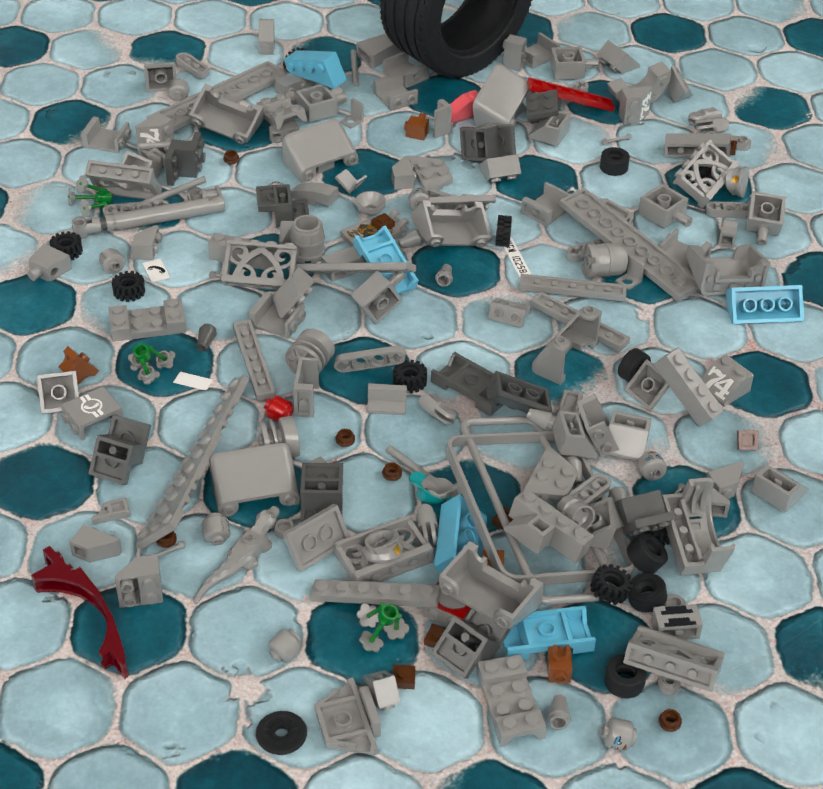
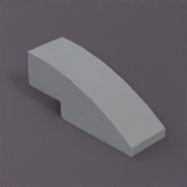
M302 183L296 185L291 190V197L297 200L307 199L308 204L315 207L319 203L330 206L338 199V187L324 183Z

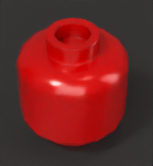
M275 395L272 399L268 398L264 405L266 417L277 423L279 418L292 416L294 411L292 402L279 395Z

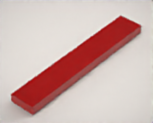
M528 78L527 80L530 91L540 93L557 89L558 96L561 99L611 112L615 109L611 98L534 78Z

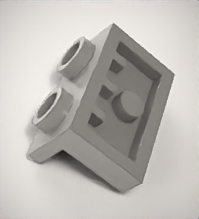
M496 298L491 302L488 318L513 326L523 327L525 317L530 313L531 306Z

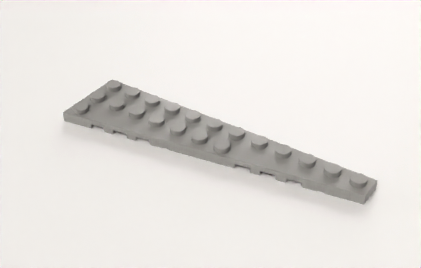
M245 375L238 379H232L228 384L229 389L221 396V403L217 404L213 409L214 414L205 422L206 427L198 434V441L190 447V454L181 462V469L173 475L174 481L164 490L165 496L157 502L155 506L157 507L156 511L148 517L147 526L138 533L139 539L135 545L140 550L177 528L184 514L182 509L185 505L189 504L191 500L189 495L195 491L197 487L195 483L202 477L222 436L220 432L226 428L228 424L226 420L232 416L234 412L232 409L238 404L249 381Z

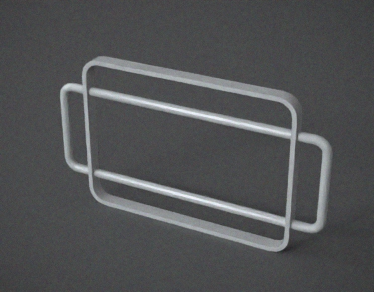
M527 416L483 417L463 420L460 425L462 434L449 438L445 453L492 567L518 583L525 579L529 584L533 578L541 581L543 585L591 582L596 570L532 574L518 540L504 531L523 575H514L506 571L453 449L455 446H468L504 529L510 522L476 445L541 443L545 451L547 446L551 447L549 442H556L553 431H543V429L526 419ZM529 424L534 428L535 432L471 434L468 426ZM576 456L582 462V474L585 480L589 479L594 473L587 459ZM605 495L600 497L596 502L605 499ZM619 528L615 531L613 537L628 567H623L619 570L625 569L627 571L626 574L632 575L635 566L627 555L629 543L622 529ZM591 547L599 565L602 567L603 564H606L608 567L609 565L601 548ZM608 582L609 585L617 587L613 583ZM594 593L545 596L542 594L541 604L560 605L597 602L600 597L596 598Z

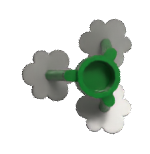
M364 603L360 606V611L357 612V617L360 618L359 624L362 627L369 626L373 628L377 622H380L374 633L371 634L368 631H363L359 638L363 648L367 651L373 650L378 652L383 647V641L378 638L383 627L390 640H395L396 638L403 639L405 634L409 632V626L404 623V619L401 618L402 615L393 604L381 603L376 608L373 605L369 606Z

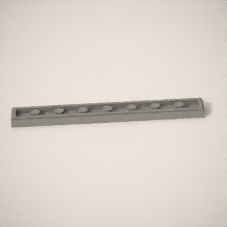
M407 262L296 265V269L300 267L306 273H375L377 270L380 273L416 272V265Z

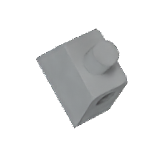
M43 244L29 258L30 271L27 275L32 281L38 278L48 282L72 269L70 255Z

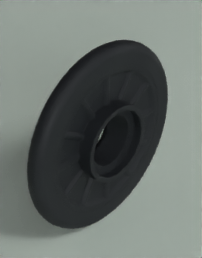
M276 711L266 715L256 728V739L260 747L275 755H286L298 750L304 744L307 737V727L303 719L289 711ZM279 729L288 731L285 736L281 737L275 734Z

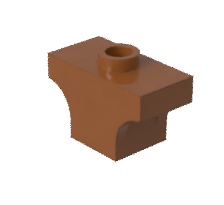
M69 346L63 351L65 358L59 365V368L63 372L76 371L78 384L87 376H95L99 372L89 362L90 358L83 352L78 354Z

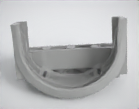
M711 477L688 479L682 493L662 495L666 512L674 511L676 516L675 520L670 521V526H667L666 530L680 575L721 572L735 550V544L720 547L715 533L711 510L714 480ZM689 517H700V519H689Z

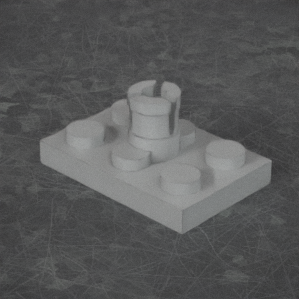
M336 504L330 505L282 533L296 570L300 572L335 552V542L349 537L341 512Z

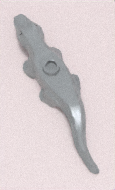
M272 506L268 510H263L257 514L255 525L246 531L235 545L229 549L226 561L199 588L193 598L195 605L216 584L235 575L242 569L250 571L258 566L257 556L261 552L265 553L272 548V542L268 540L267 532L274 527L280 512L278 507Z

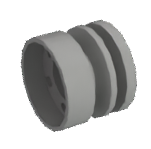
M306 329L302 331L287 350L285 361L288 367L296 374L299 357L318 358L320 374L333 357L335 347L332 340L320 330Z
M293 416L279 418L278 427L276 428L272 419L268 420V429L264 421L258 422L257 438L259 446L286 443L289 445L292 457L300 456L298 432Z

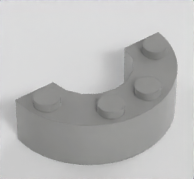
M661 61L649 66L645 78L635 85H627L622 78L608 82L607 86L619 103L622 88L652 86L651 103H654L667 88L670 82L671 70Z

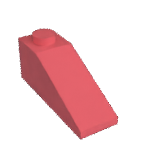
M474 90L464 93L450 104L452 106L451 123L474 116L473 103L479 92Z

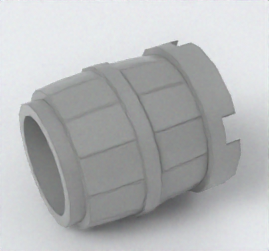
M313 215L297 217L292 223L290 235L291 243L295 244L299 250L297 262L305 264V261H311V264L317 263L322 260V256H325L323 223L318 217Z
M604 242L602 244L588 243L582 247L581 258H584V264H581V269L585 278H606L621 275L626 271L628 256L623 245Z

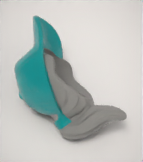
M418 471L413 472L409 476V481L417 487L416 494L418 499L427 504L436 505L445 500L448 501L459 494L461 495L458 483L453 484L445 478H436Z

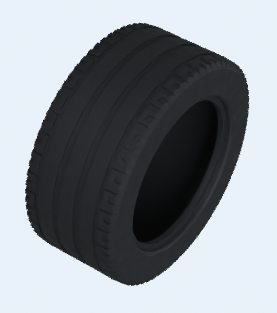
M380 0V18L387 37L401 51L442 76L463 78L483 70L484 67L486 68L504 52V40L510 34L517 36V32L520 31V27L524 24L526 15L529 13L532 0H464L458 10L443 23H441V17L446 0Z

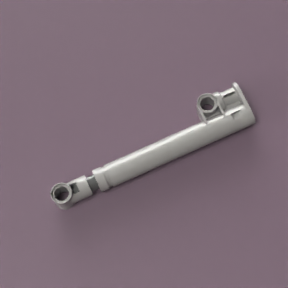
M219 186L209 190L193 187L187 190L188 201L113 213V215L107 214L102 219H99V217L86 219L85 217L78 216L72 219V228L76 235L78 234L81 239H85L89 234L102 232L103 229H107L109 232L225 212V203Z

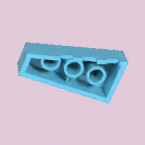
M296 50L284 59L289 73L335 89L347 80L336 52Z

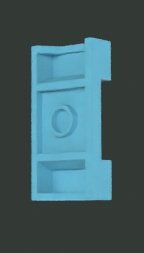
M383 226L374 235L361 238L359 235L354 237L353 245L359 256L364 257L367 263L407 262L386 226ZM404 272L407 277L395 286L398 294L416 289L419 280L414 272ZM393 273L381 274L388 279Z
M577 606L533 612L510 630L502 644L506 657L521 654L522 659L526 660L529 659V654L547 652L548 647H553L554 644H557V647L569 645L572 654L592 652L595 648L596 639L591 637L588 628L586 607Z

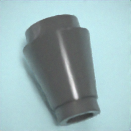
M203 324L199 328L196 345L199 351L205 352L217 336L216 328L213 325Z

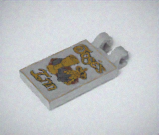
M393 209L388 214L395 221V227L389 229L393 239L402 237V232L409 231V228L406 226L409 221L406 218L399 219L397 215L400 212L397 209ZM371 219L341 230L340 236L352 247L354 246L353 241L356 235L365 238L376 234L378 230L371 225Z

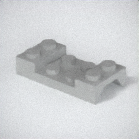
M284 93L277 94L274 98H263L260 102H257L258 105L263 106L264 119L277 130L281 129L284 122L298 118L304 122L307 121L305 109L298 104H291L290 97Z
M181 298L163 300L164 306L127 310V305L108 307L112 341L186 333Z
M521 654L478 662L477 676L500 747H505L515 737L534 734L539 739H545L547 727L541 710L537 709L527 680V670Z

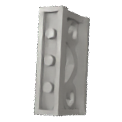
M711 139L707 143L703 142L697 148L699 152L695 151L691 155V161L688 159L682 166L684 170L680 168L674 175L676 179L672 182L680 186L699 202L697 205L702 209L725 183L727 172L740 165L736 159L733 161L715 146ZM705 152L710 154L709 157L705 155ZM699 166L712 167L711 174L716 181L710 178L701 179ZM685 175L690 176L691 179L687 180Z
M88 160L84 175H87V178L90 179L94 186L107 188L113 196L145 200L160 194L162 191V186L159 185L153 168Z
M239 238L227 240L221 282L226 286L279 290L286 282L282 270L290 268L289 277L294 273L299 250L293 243H284V245L277 244L274 241L260 243V241L253 239L248 242L242 241ZM236 249L244 251L242 255L237 254L241 259L240 262L232 257V253ZM288 253L291 256L290 261L280 266L279 263L286 260V257L280 258V254ZM263 254L274 267L267 268L261 277H257L255 270L248 263ZM232 262L237 266L233 274L229 275L230 264ZM244 268L251 271L249 276H244V273L247 272ZM276 271L272 272V274H274L273 278L267 277V274L269 272Z
M410 515L360 532L346 539H341L334 544L335 557L339 560L351 581L383 582L433 563V547L430 543L426 542ZM378 530L398 532L399 535H402L399 536V540L403 544L402 556L388 563L374 564L367 561L362 550L365 546L366 537ZM409 533L411 535L410 538L404 541L405 534ZM414 541L418 546L417 548L411 545ZM352 554L353 557L360 559H351L347 555ZM361 564V569L356 570L353 566Z
M639 625L633 638L628 642L623 663L712 692L721 670L725 653Z

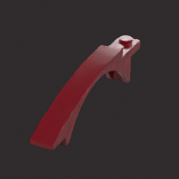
M51 546L43 549L47 566L31 575L34 589L37 593L59 592L74 595L86 600L99 610L107 623L106 636L99 650V655L102 657L101 666L105 670L113 665L124 679L128 678L123 645L114 618L99 590L81 567L74 570L71 564L67 565L64 562L59 551L55 552Z

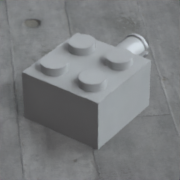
M581 47L551 48L550 65L555 79L577 80L585 78L586 68H598V58L585 59Z
M322 84L296 91V104L305 109L306 118L309 122H316L320 119L338 115V103L347 102L345 92L334 95L327 86Z
M664 184L659 185L640 198L638 213L662 228L669 226L675 221L685 227H689L693 220L692 217L686 215L688 198Z
M752 191L748 203L745 230L758 232L756 240L758 245L763 246L767 244L768 234L779 236L783 226L786 197Z
M377 270L360 287L356 288L351 296L363 312L375 324H378L403 301L395 290V286L407 276L404 272L393 273L387 279Z

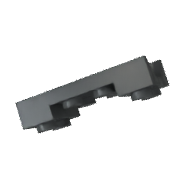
M454 352L448 365L441 371L431 370V382L444 390L450 387L475 401V408L487 415H493L503 406V404H495L487 399L486 388L494 373L464 356Z

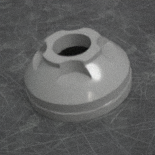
M366 191L357 195L355 203L357 209L363 214L375 216L385 208L386 198L379 192Z

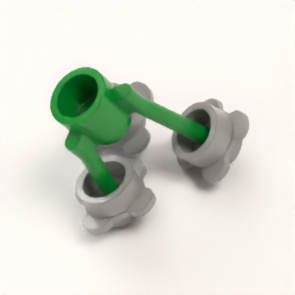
M138 344L132 349L134 353L128 356V360L131 362V370L137 371L139 368H142L137 378L148 385L160 376L159 372H155L154 368L149 366L148 361H150L152 353L156 355V365L159 369L162 367L171 369L175 352H167L165 350L158 352L153 346L148 347L146 344Z

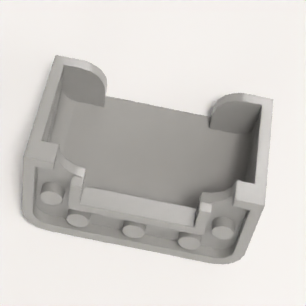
M496 64L474 100L473 115L475 125L481 126L486 123L514 124L515 128V114L524 98H526V95L535 93L529 90L527 80L506 66Z
M205 83L189 114L191 123L197 127L201 126L234 139L239 144L248 143L264 120L263 106L256 104L254 108H252V105L245 107L221 97L219 92L215 94L212 91L213 87Z
M331 119L289 133L282 142L283 163L301 183L314 178L316 167L343 159V163L346 166L358 164V154L342 124L337 119Z
M422 200L411 213L414 225L426 243L432 247H484L492 239L483 202H474V206L471 208L463 206L460 210L435 209L434 205H431L430 200Z
M688 245L686 257L697 287L703 295H726V290L730 288L765 286L770 262L752 245H740L734 250L733 257L704 258V251L700 246Z
M592 306L581 308L533 360L532 371L561 385L566 377V374L563 372L565 355L573 347L581 351L583 346H590L591 349H594L598 344L602 311Z
M286 443L220 452L211 456L209 461L211 483L217 511L223 516L235 514L241 502L279 496L282 505L300 504L292 455L289 445Z
M469 541L439 575L441 591L496 622L501 628H513L535 612L541 605L543 583L535 578L529 584L525 579L521 583L514 581L488 566L487 558L485 556L481 558L477 553L479 546Z

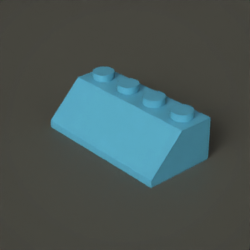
M802 285L740 287L726 290L727 310L732 324L804 321Z
M460 494L441 504L434 568L441 573L469 541L479 546L477 553L481 558L483 555V543L465 500ZM480 511V513H481V515H482V518H483V520H484V523H485V525H486V524H487V516Z

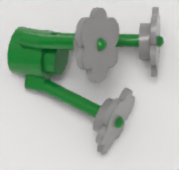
M87 175L79 177L76 183L77 192L83 193L86 188L99 191L95 193V196L75 195V192H72L71 187H69V206H71V202H74L75 199H83L80 201V210L84 217H90V212L93 208L104 207L111 203V192L107 188L88 184ZM87 199H95V202H98V204L90 205Z

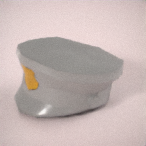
M746 166L742 168L737 167L727 172L725 185L732 195L744 198L748 185L749 168Z
M378 530L369 534L365 539V546L362 548L367 561L388 563L400 558L403 553V544L399 540V533L392 530Z

